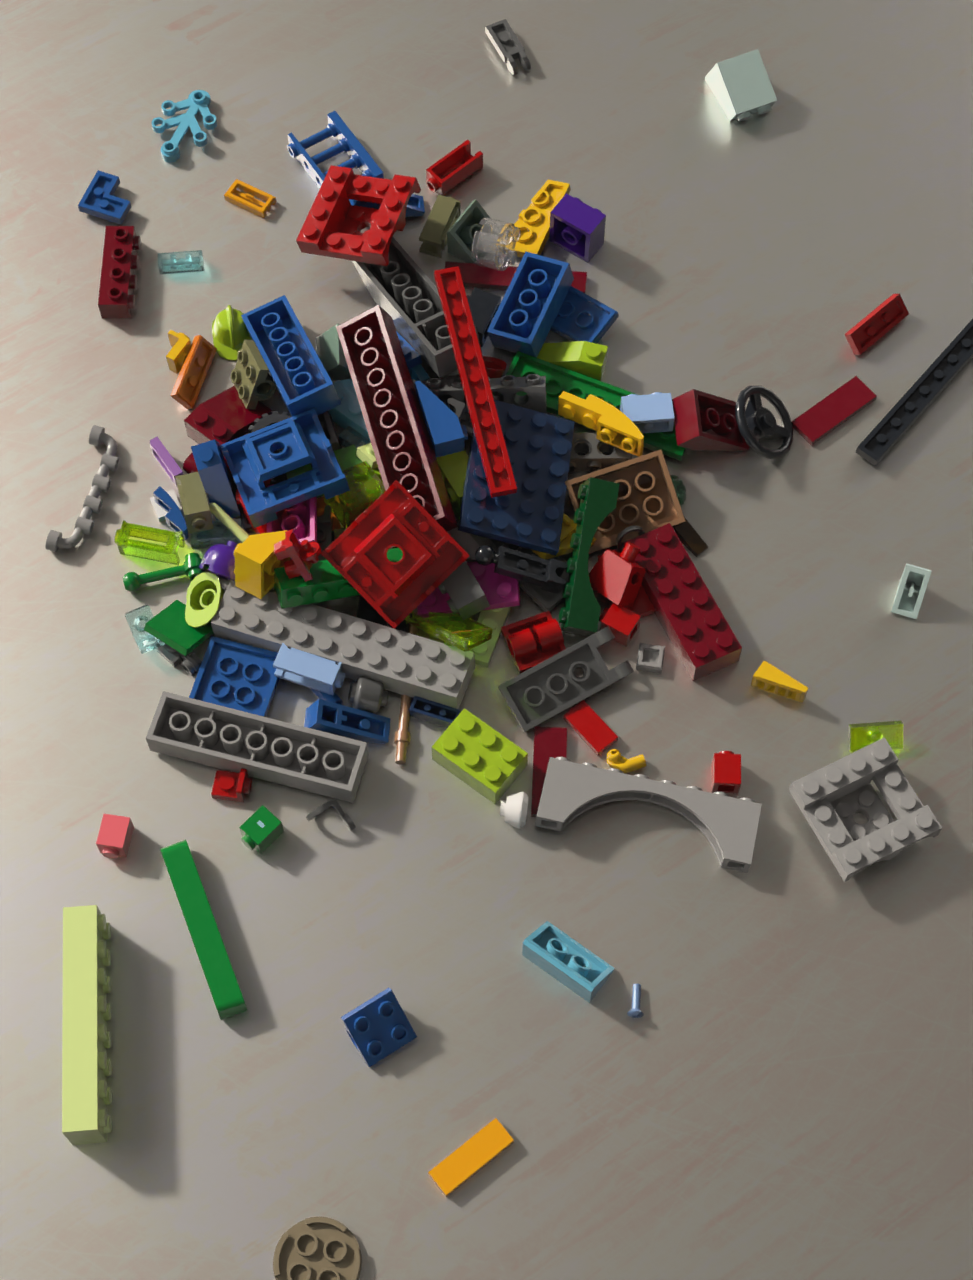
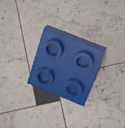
M387 988L340 1017L350 1039L368 1067H371L417 1038L390 988Z

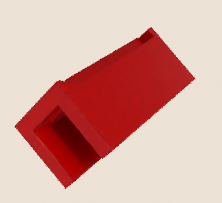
M466 140L426 169L427 187L430 191L444 196L445 193L475 171L483 169V153L479 151L475 156H472L471 142Z

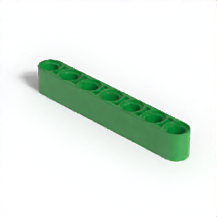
M186 839L161 848L165 865L220 1019L224 1020L247 1011L244 998Z

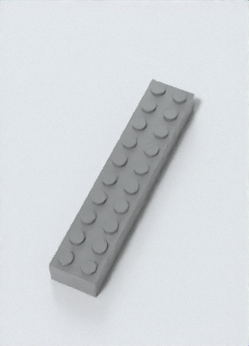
M230 580L218 611L211 621L214 635L217 638L274 652H279L282 643H284L289 649L292 647L335 661L337 665L339 662H342V671L345 673L346 678L356 681L360 677L377 680L383 683L385 690L412 698L418 696L459 709L475 669L474 652L314 604L281 608L276 593L269 591L262 599H259L236 587L233 580Z

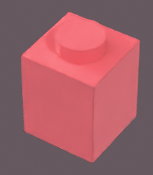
M103 814L96 842L103 856L117 859L118 856L127 857L134 830L130 817Z

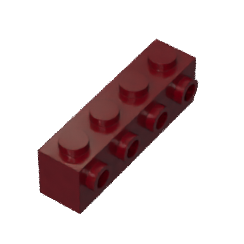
M106 226L98 307L102 318L130 319L131 309H135L136 301L133 289H137L135 269H139V256L136 254L137 250L141 249V238L136 235L134 226Z

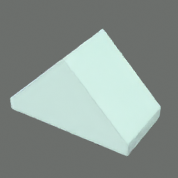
M906 563L898 585L892 613L917 619L932 570Z

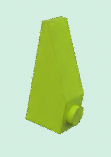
M588 341L544 343L537 358L601 381L607 363L608 346Z

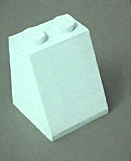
M758 49L716 63L705 76L707 84L729 121L738 119V122L750 118L753 113L758 112L759 115L772 110L771 107L777 101Z

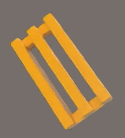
M238 179L234 181L224 194L226 201L262 218L267 216V211L270 212L272 209L271 205L276 204V197ZM236 188L246 192V194L236 190ZM254 196L257 197V198H259V199H261V200H263V201H266V203H264V202H262V201H260V200H258V199H255Z

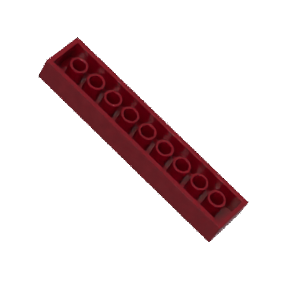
M377 305L337 326L336 329L383 485L386 491L397 480L446 531H450L458 527L395 325L392 317Z

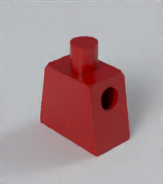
M627 542L622 552L606 550L589 573L591 587L618 606L632 608L646 572L643 566L635 562L641 548Z

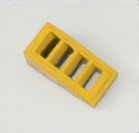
M767 661L762 662L751 681V685L758 689L801 703L805 700L808 692L807 686Z

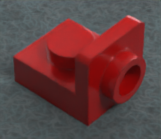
M241 768L240 773L216 770L211 793L212 798L244 803L245 795L250 794L252 788V778H249L247 769Z

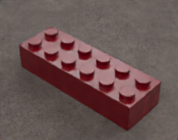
M668 523L625 541L624 546L627 542H630L641 548L635 559V562L643 566L646 571L641 585L655 608L654 613L692 681L738 662L742 646L671 524Z

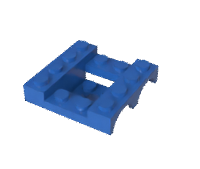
M314 408L220 445L254 528L278 519L276 512L321 494H324L327 500L350 490L346 477L341 471L329 439L326 438ZM281 448L284 449L281 453H273L274 451L279 450ZM309 463L313 469L265 488L263 482Z

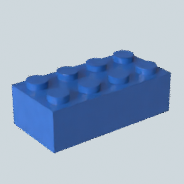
M525 251L488 328L487 333L493 347L514 353L520 351L533 357H538L574 280L569 263Z

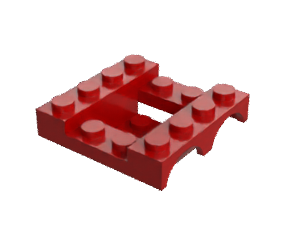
M331 165L296 239L301 252L388 266V252L391 239L397 230H404L406 225V208L411 195L414 192L420 193L421 191L417 178L395 174L393 179L390 180L355 175L352 168ZM349 199L378 203L381 206L379 209L351 205ZM370 227V230L360 233L362 229Z
M397 480L370 507L361 513L334 542L321 552L331 565L394 629L470 556ZM391 547H398L402 550L403 556L400 561L391 562L388 559L387 552Z

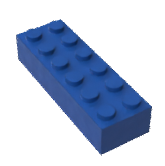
M285 295L241 315L249 335L254 340L264 359L269 373L292 417L313 408L318 416L341 405V401L328 373Z

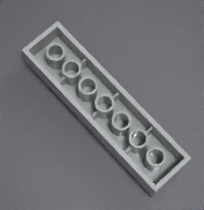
M165 691L162 693L146 736L149 749L153 752L240 773L241 768L247 769L248 776L351 803L354 802L369 756L366 742Z

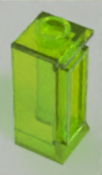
M123 520L121 529H117L114 539L122 555L179 565L180 563L177 552L178 548H184L186 544L182 531L173 532L126 523L125 520ZM130 536H131V537H136V538H141V539H146V540H151V541H157V542H162V543H167V544H166V546H164V545H159V544H154V543H148V542L133 540V539H129V538H130Z

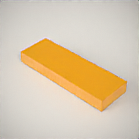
M495 1118L430 1170L428 1174L447 1197L513 1144L514 1139L498 1119Z

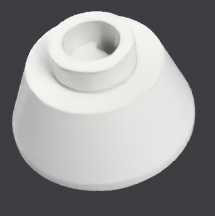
M518 792L507 795V800H501L500 816L505 817L506 823L519 829L526 825L528 795L525 792Z

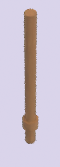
M417 619L409 620L407 633L418 636L419 621ZM401 695L398 731L395 732L394 743L397 745L395 763L399 765L406 763L407 746L410 745L411 733L409 732V709L412 697L407 695Z

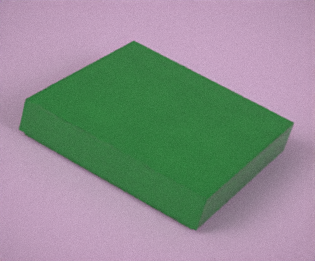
M175 600L145 623L144 630L186 656L212 636L214 632L211 621L202 627L194 628L189 626L185 620L186 605L179 600Z

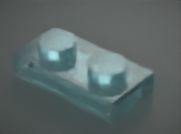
M233 519L242 528L241 519ZM219 520L212 521L214 529L191 534L192 549L210 548L216 544L227 545L228 540L238 544L242 543Z

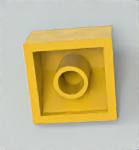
M287 530L249 535L243 543H239L236 546L233 554L235 557L234 574L236 587L259 599H262L274 586V568L284 567V562L291 560V557L278 560L274 554V544L285 540V531Z

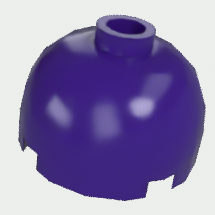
M228 540L227 545L216 544L211 546L205 552L199 568L205 571L207 566L209 567L208 570L216 574V576L229 581H235V557L233 554L238 543Z

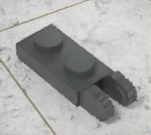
M506 19L485 26L487 36L503 62L507 64V68L513 76L518 74V67L514 61L519 58L520 64L525 71L531 69L525 49Z

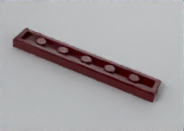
M445 261V268L459 266L465 288L475 287L478 289L507 291L518 268L513 266ZM572 271L574 280L571 286L585 293L587 272Z

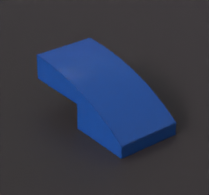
M159 486L153 492L155 502L168 512L165 515L167 525L183 539L187 540L189 538L188 529L179 507L171 496Z

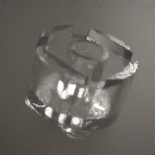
M483 218L479 223L483 225L481 231L475 232L472 243V258L477 259L474 264L504 271L508 268L509 264L514 265L516 262L517 252L514 250L516 242L520 237V228L515 227L513 223Z

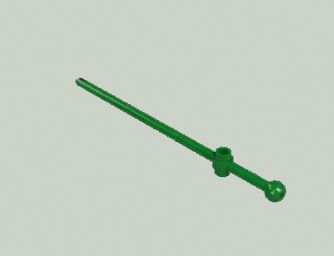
M189 553L184 558V565L140 575L135 572H128L123 576L125 590L134 592L142 584L181 575H187L189 580L192 581L197 575L205 572L199 568L202 559L198 553Z

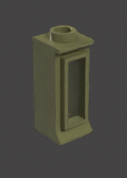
M438 195L419 236V241L423 242L419 252L442 258V250H445L447 245V231L461 216V201L453 197Z
M194 472L175 476L188 534L214 529L208 500L199 473Z

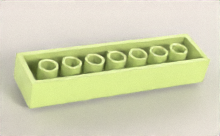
M97 905L63 907L62 1133L72 1145L107 1142V1133L112 1132V1119L110 1115L107 1116V1105L112 1103L111 1087H107V1076H111L112 1073L111 1060L107 1059V1048H111V1032L107 1031V1021L111 1020L110 1003H106V993H111L110 976H106V966L111 965L110 949H106V939L111 938L110 923H106L105 914H101Z

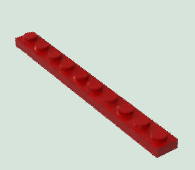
M459 266L434 270V277L491 498L517 493L516 482Z

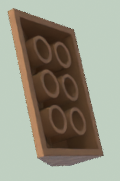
M662 450L565 481L567 485L566 491L574 514L577 508H580L581 499H578L579 487L590 477L619 483L616 508L606 516L594 535L596 541L590 547L589 554L616 545L618 534L630 526H640L647 533L668 523L674 526L686 522ZM633 531L626 534L621 543L637 537L639 532Z

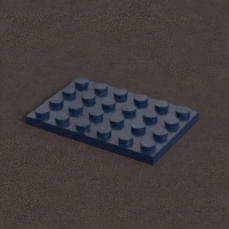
M494 400L517 486V493L491 498L473 429L458 530L556 556L560 545L567 489L565 481L568 480L575 422Z

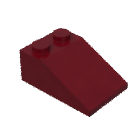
M234 385L201 403L184 420L187 436L196 443L201 444L215 439L220 444H224L249 434L248 429L250 425L254 426V420L257 418L261 420L262 415L265 413L272 415L273 410L258 401L255 410L246 409Z
M692 389L672 399L677 446L704 451L750 450L749 445L739 431L735 417V401L696 389Z

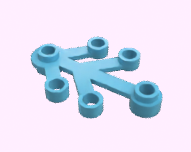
M195 90L189 94L188 99L176 103L167 100L162 103L161 108L165 116H173L178 111L188 109L184 114L166 120L157 117L151 122L155 133H163L166 129L178 126L171 140L166 141L161 147V155L164 161L172 163L180 158L178 146L189 128L193 134L196 146L203 147L207 144V134L201 131L195 116L198 112L201 113L206 129L213 130L217 127L216 116L211 114L208 108L211 103L208 92Z

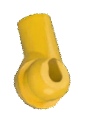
M612 749L607 753L606 761L611 768L623 771L624 774L647 766L642 754L627 759L617 749Z

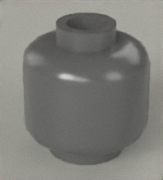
M360 677L356 682L351 683L348 702L352 703L353 708L375 714L381 706H386L388 691H384L382 682Z

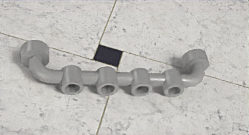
M94 425L89 435V444L100 447L104 443L107 446V451L103 454L98 473L93 478L92 488L89 495L85 498L82 513L75 523L74 532L71 537L65 539L62 538L61 532L51 530L46 540L45 548L47 550L57 552L59 548L67 549L74 547L81 541L84 534L91 535L94 521L90 520L92 513H100L103 500L99 499L101 491L108 492L111 484V478L107 477L109 470L116 472L119 465V457H115L117 452L116 441L105 433V428Z

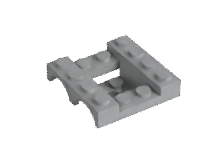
M885 737L792 782L789 788L790 794L844 882L876 862L888 861L896 857L901 851L924 838L938 836L942 829L929 806L922 804L897 765L899 759ZM871 780L874 781L875 785L881 792L882 796L884 797L887 804L889 805V807L891 808L892 812L898 820H893L888 810L884 806L883 802L881 801L876 791L872 787ZM862 813L867 817L868 822L866 824H858L854 821L853 815Z

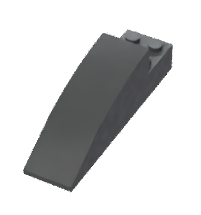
M392 237L390 242L388 266L352 261L375 304L383 308L392 317L396 331L421 356V365L424 370L427 371L432 368L439 378L457 370L458 367L438 289L395 238Z

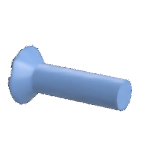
M633 984L632 1009L627 1013L632 1018H641L644 1015L640 1011V984Z

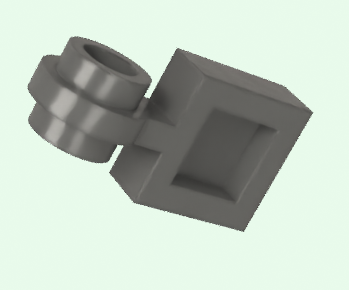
M164 642L156 646L157 652L174 668L181 663V666L188 674L198 673L202 661L197 655L192 653L193 651L184 656Z

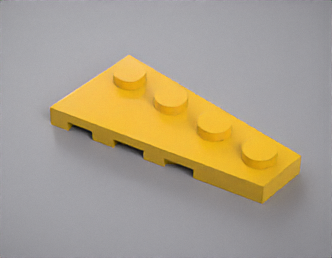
M548 179L531 199L530 206L526 210L523 209L518 215L519 219L513 226L510 225L506 229L505 236L501 241L497 240L493 245L494 252L523 258L525 251L541 255L549 238L550 212L566 193H570V184Z

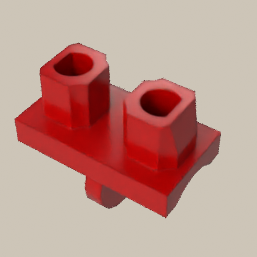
M293 529L285 531V540L274 544V554L278 560L291 557L292 560L284 562V569L289 579L301 575L305 582L313 579L309 570L312 563L315 564L319 561L320 545L317 542H309L308 540L300 542Z

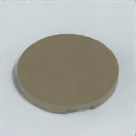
M310 1217L292 1226L281 1236L273 1257V1271L276 1280H359L362 1270V1254L356 1238L345 1225L328 1217Z

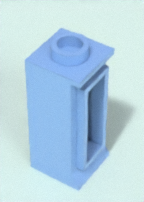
M282 643L273 664V668H276L274 676L334 695L337 687H342L345 679V673L342 671V662H339L337 665L335 661L292 647L289 649L284 643Z

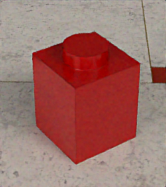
M613 602L609 609L605 608L599 617V622H601L600 630L609 626L615 636L612 640L627 647L639 629L641 616Z
M732 751L714 753L712 760V793L738 794L741 787V754H734Z

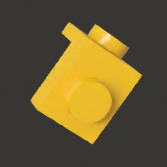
M170 330L168 338L172 349L166 355L169 370L178 374L191 347V341L184 333Z

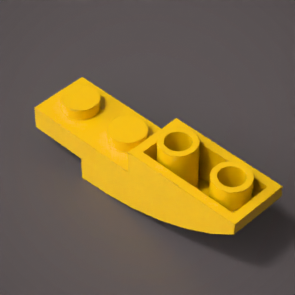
M565 391L561 393L558 401V415L596 430V439L606 444H610L638 457L643 455L644 436L624 413L592 394L584 400Z

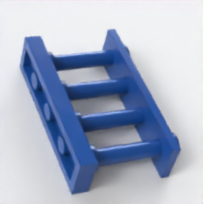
M336 111L327 114L328 125L326 129L300 142L292 132L288 134L289 145H287L289 154L292 158H297L319 189L328 171L322 173L317 165L342 152L347 153L350 159L338 166L352 169L359 168L363 174L362 176L384 179L383 171ZM329 137H335L338 141V144L313 157H310L305 149Z

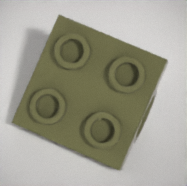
M244 340L242 348L238 351L235 369L231 372V382L235 385L239 398L242 400L245 408L255 410L259 400L268 399L275 393L276 385L254 340Z

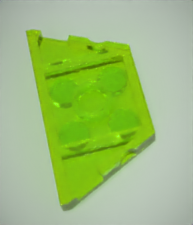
M412 611L405 618V622L429 633L430 637L439 638L444 641L445 645L454 646L464 652L492 638V628L471 618L463 621L459 614L429 612V618H423Z

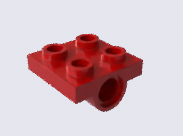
M550 611L501 627V633L519 674L566 649L561 628L557 620L552 618Z

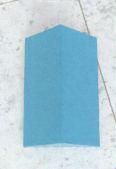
M548 921L529 935L522 945V955L589 1003L615 969Z

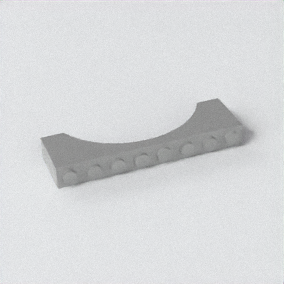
M550 757L535 826L562 831L578 815L604 803L620 800L651 802L669 808L692 822L713 847L720 867L744 873L748 872L752 863L762 804L756 803L751 798L737 799L729 797L724 792H706L697 786L683 787L669 780L656 781L642 774L633 776L624 774L623 771L615 768L606 770L597 768L592 763L579 764L571 762L570 759L565 757Z

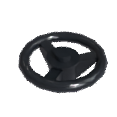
M763 386L746 387L740 392L735 404V417L739 431L746 443L758 455L767 459H780L789 452L793 442V425L789 412L782 400L773 391ZM761 397L767 399L774 406L780 416L783 427L777 425L776 419L770 410L762 407ZM749 398V401H748V404H747V407H746V410H745V405H746L747 399ZM759 438L783 439V442L778 449L771 450L763 446L758 440Z

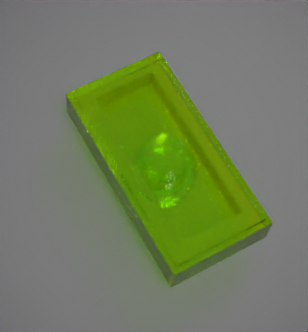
M902 721L848 724V749L850 752L860 750L884 737L892 749H903Z

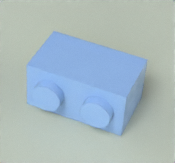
M655 392L648 395L630 394L621 397L620 411L638 427L642 434L673 431L675 417L671 393Z

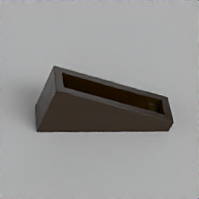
M685 518L686 522L672 527L681 543L698 557L708 548V545Z

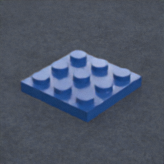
M211 636L189 698L267 717L280 679L274 676L276 668H273L278 652Z

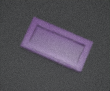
M155 437L150 440L152 454L177 487L175 476L184 475L183 471L160 439Z

